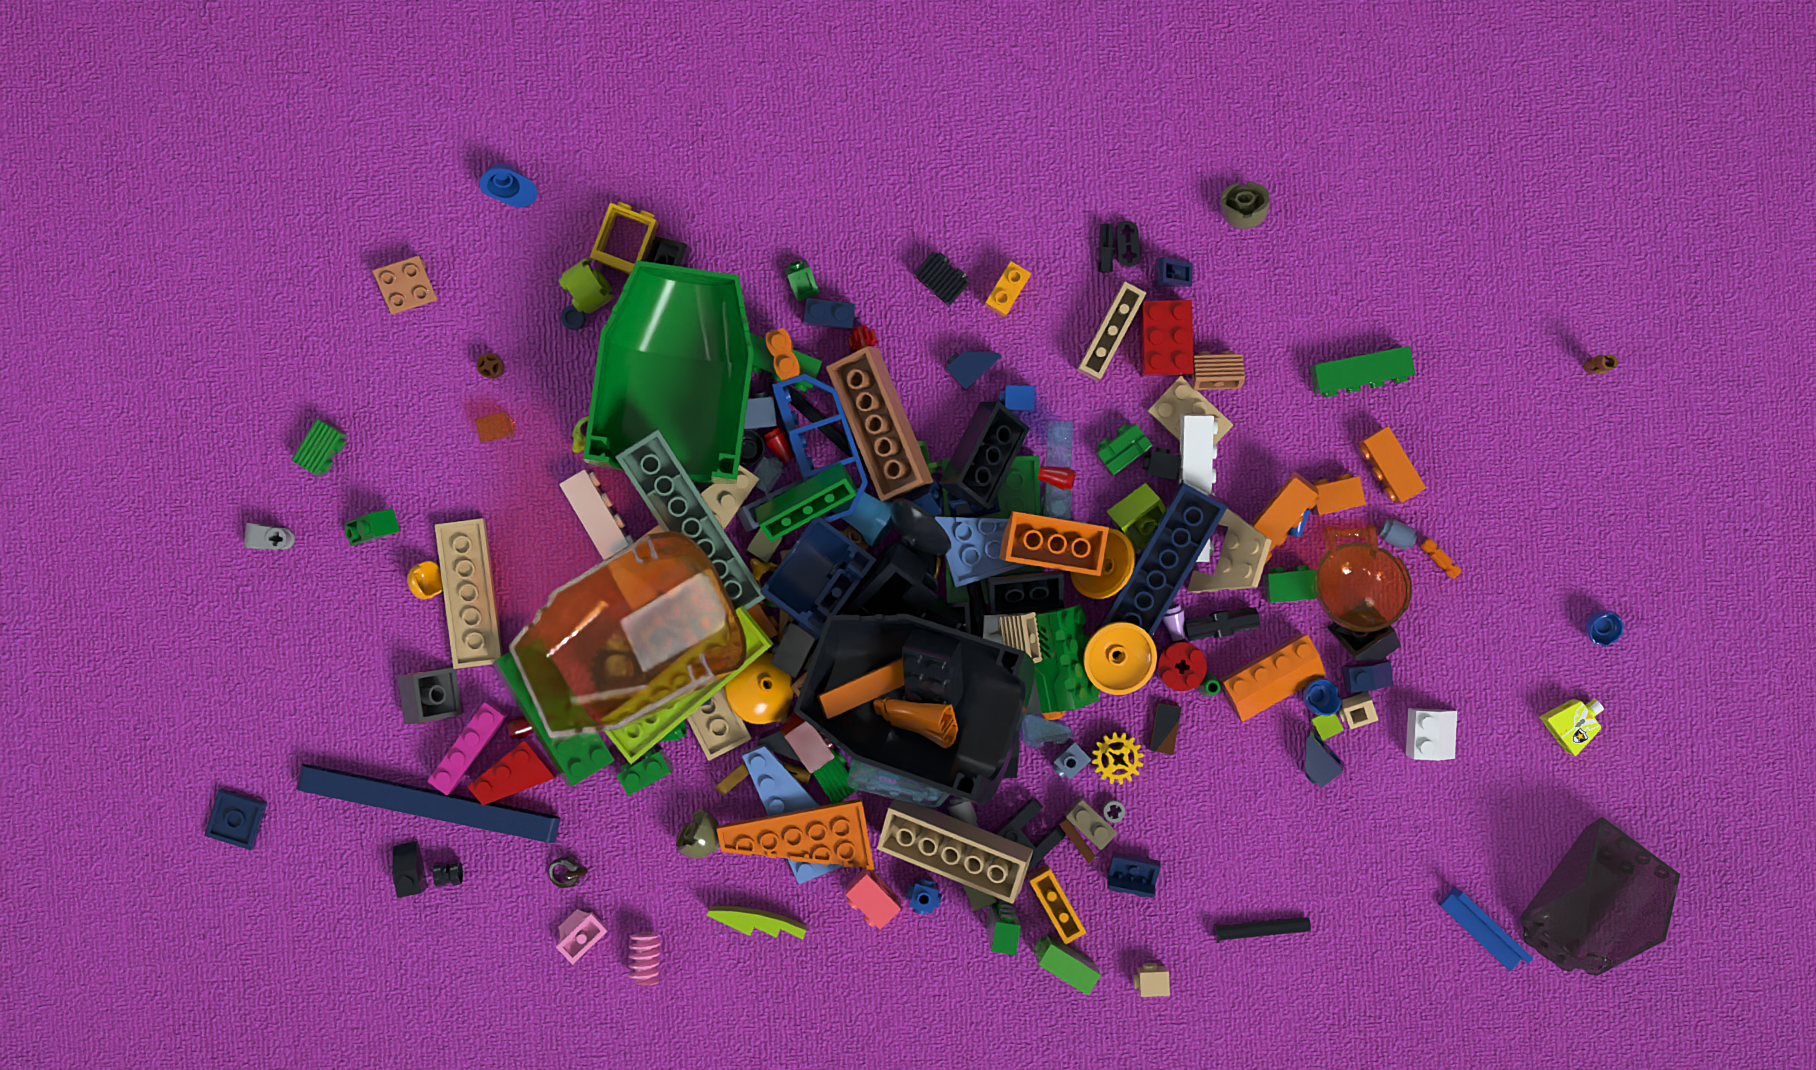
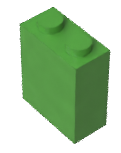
M1048 933L1044 939L1040 937L1034 946V954L1039 966L1084 994H1090L1101 976L1096 963Z

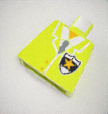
M1595 698L1586 705L1580 700L1571 699L1546 712L1539 718L1567 754L1576 756L1601 730V725L1594 717L1602 712L1604 708Z

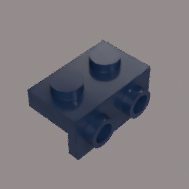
M1113 851L1107 872V889L1119 893L1124 892L1140 897L1154 898L1161 861Z

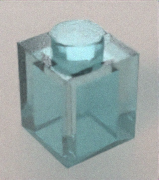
M773 456L770 459L763 457L752 473L759 478L755 486L766 494H770L785 472L781 468L783 463Z

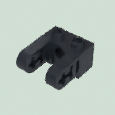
M1036 797L1027 801L992 832L1034 849L1027 872L1066 836L1063 829L1059 825H1055L1036 843L1032 844L1020 830L1043 808Z

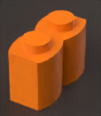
M780 328L766 333V344L774 357V368L779 378L785 381L800 376V364L793 354V343L788 332L784 328Z

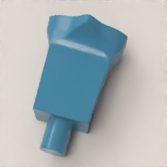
M863 492L853 514L842 517V519L856 528L862 534L864 541L871 547L876 548L890 532L894 524L890 514L892 502H881ZM854 497L831 510L836 514L847 511Z

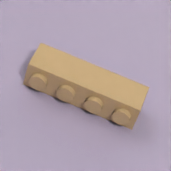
M1127 282L1121 285L1076 371L1095 381H1099L1102 378L1146 292Z

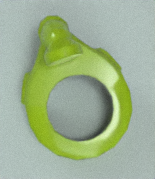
M589 416L579 420L573 429L572 451L574 453L584 451L586 437L581 434V428L588 422Z

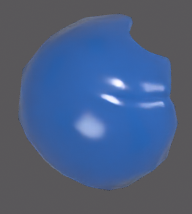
M1601 610L1593 613L1587 619L1585 630L1587 637L1595 645L1607 647L1611 643L1618 641L1623 635L1624 624L1618 614L1609 610Z
M1317 678L1306 685L1303 692V701L1306 708L1315 715L1330 716L1336 713L1342 704V700L1338 696V687L1327 679Z

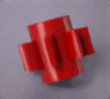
M865 325L853 328L851 330L852 336L847 337L851 352H857L867 346L874 347V345H878L875 330H869Z

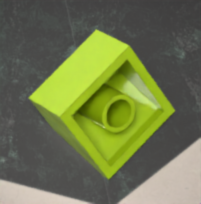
M1144 483L1126 498L1115 504L1107 513L1118 531L1130 539L1135 554L1138 555L1166 508L1155 492Z

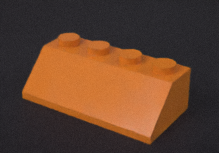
M1012 511L1003 533L999 559L1101 576L1109 527Z
M1300 633L1222 677L1219 681L1241 722H1244L1304 688L1312 680L1325 676L1326 673L1320 655L1308 634Z

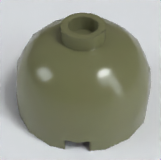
M1247 182V185L1239 186V183H1234L1221 194V212L1226 222L1232 227L1238 229L1255 228L1268 215L1270 205L1269 193L1260 184Z
M698 809L691 815L695 818L689 826L686 822L682 827L675 846L679 847L676 849L677 852L691 859H702L711 852L715 853L720 847L717 834L718 821L704 809Z

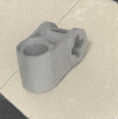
M246 523L243 547L287 550L295 543V535L290 529L272 527L265 524ZM278 536L283 537L282 542L278 541Z

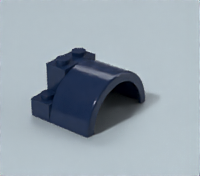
M818 516L813 519L768 579L760 594L799 622L797 625L799 628L818 640L828 615H836L874 564L876 558ZM844 561L846 563L844 570L838 569Z

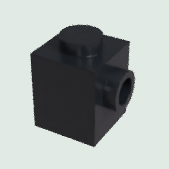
M1156 447V451H1149V454L1143 458L1142 469L1145 470L1144 475L1171 481L1176 480L1181 456L1170 454L1171 450Z

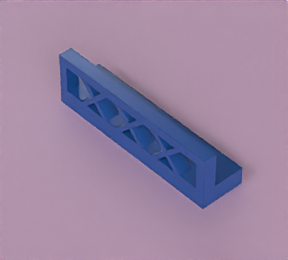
M1453 887L1438 903L1510 972L1521 960L1529 964L1534 959L1465 893L1456 887Z

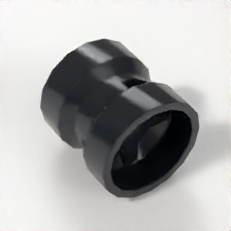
M452 861L450 864H445L444 862L435 863L433 867L435 886L444 887L450 883L453 886L461 885L463 882V866L461 861Z

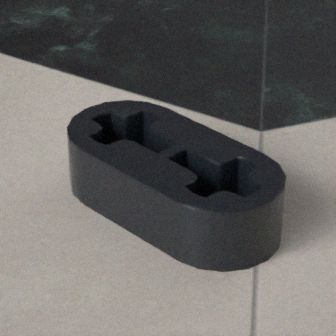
M1124 221L1118 225L1115 231L1117 260L1122 267L1131 268L1140 260L1139 233L1135 223ZM1125 226L1128 227V230L1133 231V234L1129 236L1128 243H1126L1125 235L1120 233V231L1124 230ZM1126 247L1130 248V254L1135 255L1131 263H1128L1127 259L1122 257L1127 252Z

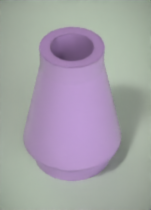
M1179 603L1171 604L1162 620L1171 635L1172 641H1178L1186 638L1184 609L1181 608Z

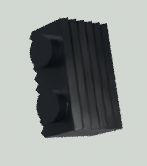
M932 251L915 270L913 276L950 307L968 287L969 283L966 281L968 276L959 268L956 270L948 265L950 260L941 252L936 254Z

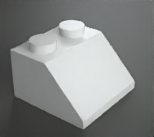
M1408 708L1406 756L1416 760L1438 761L1455 759L1457 710Z

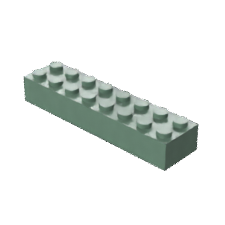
M658 427L615 454L616 459L722 621L740 606L747 610L765 598L760 594L762 588Z

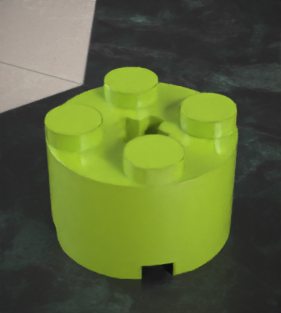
M586 257L563 272L562 277L558 281L566 292L569 290L574 298L571 301L579 312L584 311V313L592 314L614 299L615 296L609 294L612 288L598 268L593 270L590 266L593 262Z

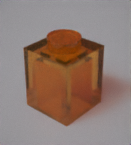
M506 412L475 419L481 443H490L514 437L513 431L516 430L513 417H509V414Z

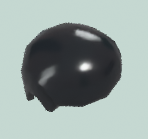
M744 429L739 465L752 466L762 460L765 453V443L762 436L756 431Z

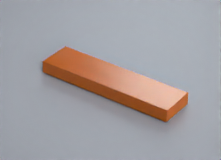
M900 658L818 694L817 698L825 719H830L904 686L903 660Z

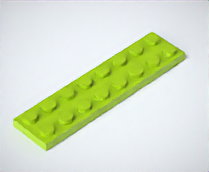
M740 606L600 727L629 763L633 764L773 645V642L746 609Z

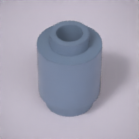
M1388 518L1384 521L1378 533V536L1382 537L1383 541L1402 550H1405L1407 547L1411 548L1417 538V535L1414 534V528L1395 519L1390 520Z

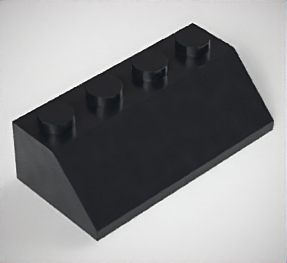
M999 401L980 402L938 484L954 497L985 510H990L1030 428Z

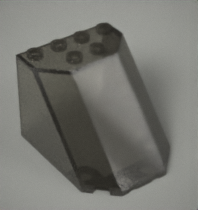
M1601 817L1585 827L1522 913L1520 921L1524 930L1523 940L1546 959L1555 963L1561 970L1572 972L1576 968L1585 970L1587 974L1598 976L1666 941L1680 874L1612 823Z

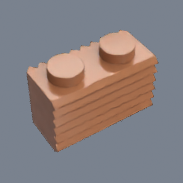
M1203 351L1193 355V390H1230L1242 388L1245 380L1242 353L1235 354L1234 351H1224L1221 354H1211L1210 352Z

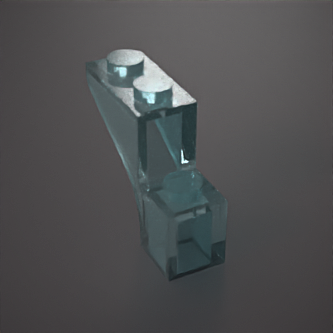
M1036 714L1025 715L1021 725L1023 743L1025 746L1030 745V749L1043 747L1044 742L1053 741L1054 744L1066 743L1068 738L1073 737L1072 730L1068 725L1054 720H1044L1042 716Z

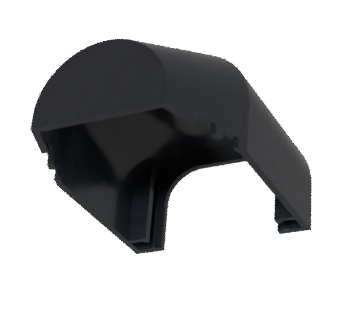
M875 614V616L828 615L794 712L845 751L850 757L864 765L985 806L995 795L1012 755L1031 697L1035 665L1033 659L1025 651L909 614L884 616L883 614ZM913 628L961 640L963 695L954 710L958 731L956 739L950 747L945 749L918 733L892 726L890 721L887 722L883 716L875 713L873 703L876 698L830 719H825L817 695L902 658V647ZM905 685L877 698L884 700L886 697L906 701Z

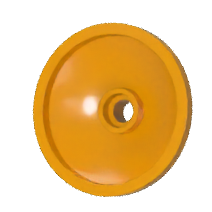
M1109 528L1101 576L1070 571L1075 588L1081 594L1092 599H1104L1120 591L1128 582L1134 569L1135 550L1133 544L1125 534L1116 529Z
M1114 622L1098 629L1088 640L1083 654V665L1089 680L1101 691L1113 695L1129 694L1140 689L1151 678L1157 662L1156 647L1152 638L1141 627L1129 622ZM1114 651H1119L1118 657H1112Z
M764 652L724 686L725 697L731 710L739 718L752 724H767L779 719L788 710L793 699L794 691L791 688L793 685L792 676L770 663L774 655L769 652ZM764 681L768 683V689L764 688Z

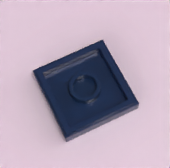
M219 789L204 836L248 850L254 849L268 803L225 789Z

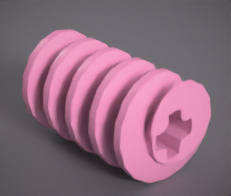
M646 931L630 935V939L636 940L637 943L629 946L630 949L636 950V953L629 955V958L636 960V962L629 964L628 967L634 969L635 972L628 974V977L635 979L634 983L637 985L648 986L659 982V979L656 977L659 974V969L655 966L660 963L659 958L656 956L660 954V949L657 946L660 945L661 940L656 937L660 936L661 933Z

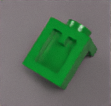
M807 260L793 261L788 265L789 267L784 269L797 301L819 293Z

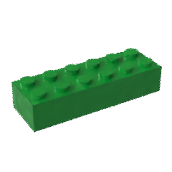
M539 635L492 663L568 788L573 787L615 761Z

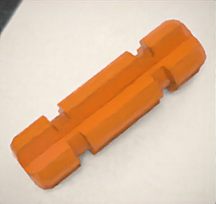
M1428 538L1421 544V548L1426 553H1429V557L1441 569H1445V573L1450 578L1454 579L1461 573V568L1456 563H1452L1453 560L1440 547H1437V543L1433 539Z

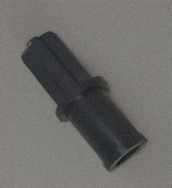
M1104 223L1100 225L1099 247H1096L1099 256L1097 272H1113V253L1116 248L1113 247L1114 226L1112 224Z

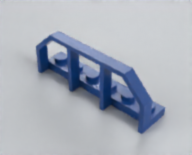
M806 374L773 384L771 391L803 482L840 462L842 465L855 462L861 484L856 493L857 496L854 497L849 509L832 516L830 511H827L819 517L828 523L853 514L868 481L836 389ZM805 381L831 394L838 415L796 428L799 420L795 410L790 411L788 402L791 401V397L786 386ZM840 420L853 457L815 469L811 456L806 457L803 449L807 447L803 432Z

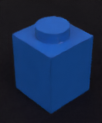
M1005 385L1004 391H1000L999 402L1009 411H1034L1035 386Z

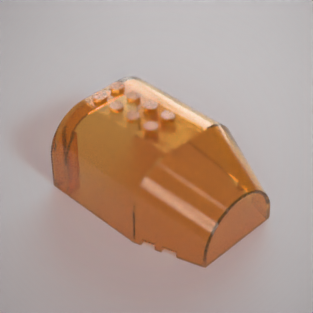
M675 531L647 534L552 591L548 596L550 600L544 607L536 611L535 614L537 616L530 624H526L508 646L549 738L587 732L617 730L640 723L739 669L743 665L747 653L746 638L742 624L713 563L696 542L688 536Z

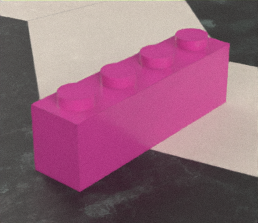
M491 699L485 701L427 782L445 795L454 792L510 713Z

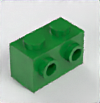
M652 748L642 755L643 759L633 764L627 762L620 766L622 771L616 776L628 796L674 770L663 748L658 751Z

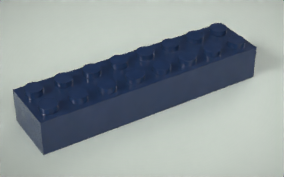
M1182 479L1137 557L1131 577L1115 595L1095 632L1110 623L1129 622L1141 627L1152 637L1228 508L1227 503ZM1114 651L1112 657H1118L1120 652Z

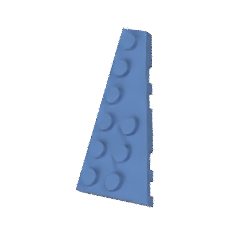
M933 517L943 527L951 541V549L944 557L953 587H959L1029 565L999 559L1002 537L1009 519ZM1074 521V522L1086 523L1085 521Z
M765 744L742 753L744 762L768 816L821 806ZM787 858L798 884L844 866L830 863L825 865L792 861Z

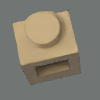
M1362 691L1363 693L1342 700V707L1338 709L1342 722L1347 721L1350 729L1378 721L1368 691Z

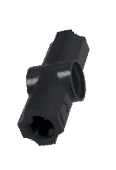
M1250 607L1235 611H1218L1210 613L1209 616L1184 620L1185 635L1187 641H1194L1212 636L1213 638L1234 635V632L1259 628V614L1256 607Z

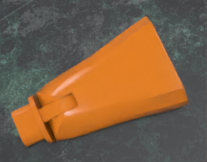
M886 697L884 700L879 698L874 700L875 713L883 716L887 722L890 721L892 726L918 733L945 749L954 743L958 727L951 704L914 703Z

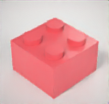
M864 868L847 884L846 896L848 898H846V901L853 909L859 908L865 914L863 918L871 927L876 925L881 930L901 910V899L873 870Z

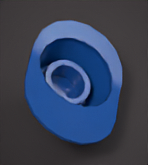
M502 162L489 165L487 171L484 172L479 180L480 190L485 195L510 206L526 207L531 205L537 198L538 192L535 184L527 177L519 174L515 167L508 163Z

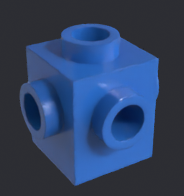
M915 878L914 884L908 886L905 899L909 900V907L913 908V912L926 915L927 912L932 914L934 907H939L942 894L938 893L939 887L938 884H935V881L928 878H921V880ZM922 895H927L929 899L924 901L919 898Z

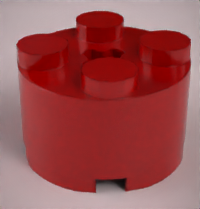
M1172 641L1157 652L1155 672L1160 681L1166 686L1177 691H1188L1198 687L1203 681L1207 671V663L1203 652L1196 646L1184 641ZM1182 660V663L1185 664V667L1181 668L1179 672V669L1175 668L1176 663L1179 664Z

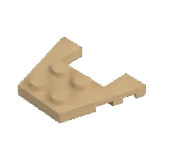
M1227 508L1218 525L1228 527V531L1214 575L1193 570L1187 589L1189 592H1215L1223 589L1236 590L1258 587L1272 540Z

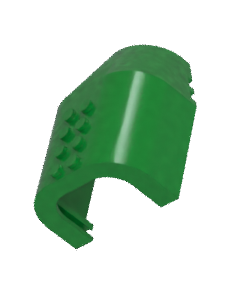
M636 261L623 287V291L600 334L583 459L586 463L602 468L624 471L615 454L658 427L692 481L737 484L754 361V352L739 275Z

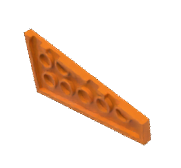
M862 798L717 825L721 852L742 855L756 854L767 856V858L781 857L789 858L792 861L825 865L830 863L850 868L855 866L874 870Z

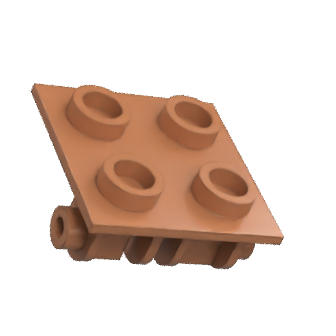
M419 255L372 270L391 315L438 300L425 270L426 263L424 259H420Z

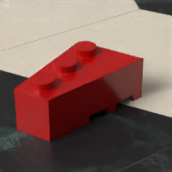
M529 737L467 787L482 805H486L552 780L560 774Z

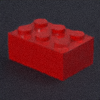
M1192 300L1143 301L1139 306L1141 377L1189 376L1193 374Z

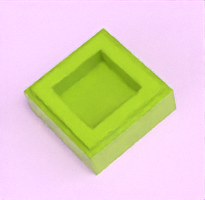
M1336 713L1330 716L1316 715L1310 718L1317 734L1323 741L1344 730Z

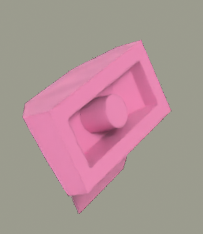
M577 909L559 926L560 940L556 948L573 965L609 928L592 912L586 913Z

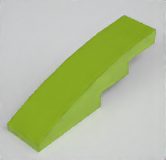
M710 906L706 914L749 936L755 927L773 937H777L781 929L803 939L808 925L782 915L738 906Z

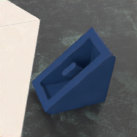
M1164 257L1159 258L1155 262L1154 287H1192V262Z

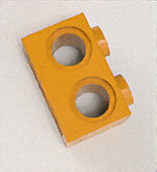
M1010 261L984 306L1005 318L1032 273Z

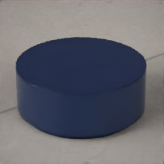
M574 305L564 308L560 316L562 324L569 330H579L586 322L584 311L579 312Z

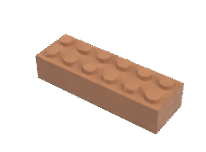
M867 346L827 366V371L838 393L842 408L880 501H893L934 482L879 348Z

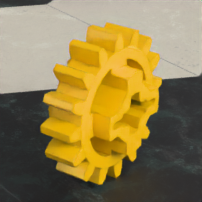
M1112 731L1111 738L1104 734V741L1102 743L1100 741L1095 742L1099 747L1098 750H1091L1096 755V758L1091 759V763L1097 764L1094 771L1096 773L1102 771L1100 778L1104 780L1108 776L1110 784H1113L1115 779H1117L1118 783L1122 785L1123 778L1131 782L1132 778L1130 775L1132 773L1139 775L1136 767H1143V763L1138 761V759L1144 757V754L1137 752L1141 745L1139 743L1133 745L1135 738L1130 736L1126 739L1125 732H1122L1120 737H1117L1116 732ZM1121 742L1117 747L1108 746L1111 743ZM1130 749L1133 754L1132 763H1130L1128 759ZM1109 752H1112L1116 755L1120 754V757L1125 762V764L1118 761L1114 762V759ZM1102 753L1106 755L1107 760L1104 767L1101 760ZM1117 769H1125V770H1126V771H1124V772H1122V773H1118V774H1115V773H1114Z

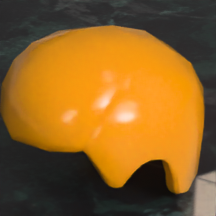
M426 561L416 564L409 570L407 583L409 590L415 597L425 600L433 598L436 594L443 591L441 570L438 564Z

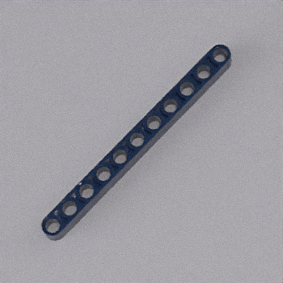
M301 764L296 786L298 791L547 843L556 842L561 820L559 816L494 802L482 805L475 798L451 793L445 795L437 790L311 764Z

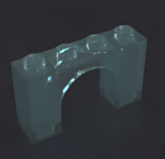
M1047 421L1043 424V448L1046 450V466L1071 467L1072 470L1073 421ZM1045 483L1044 496H1041V516L1071 521V490L1066 489L1063 491L1051 484Z

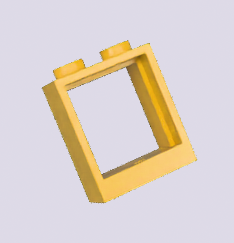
M618 202L617 205L610 203L590 258L597 263L630 275L635 264L603 252L617 215L649 226L636 261L646 260L659 223L654 219L655 215L641 210L639 214L631 211L632 207L625 203Z

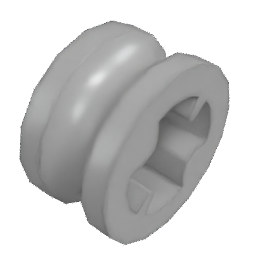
M1112 799L1105 802L1102 812L1109 822L1116 823L1123 819L1125 808L1118 800ZM1111 805H1114L1116 808L1120 807L1116 817H1113L1111 814L1108 816L1107 814L1110 811Z

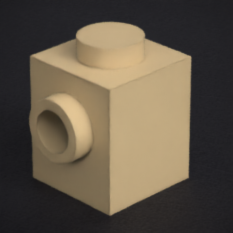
M1145 963L1143 967H1137V975H1133L1134 990L1137 989L1140 997L1170 996L1169 971L1166 966H1158L1156 963Z

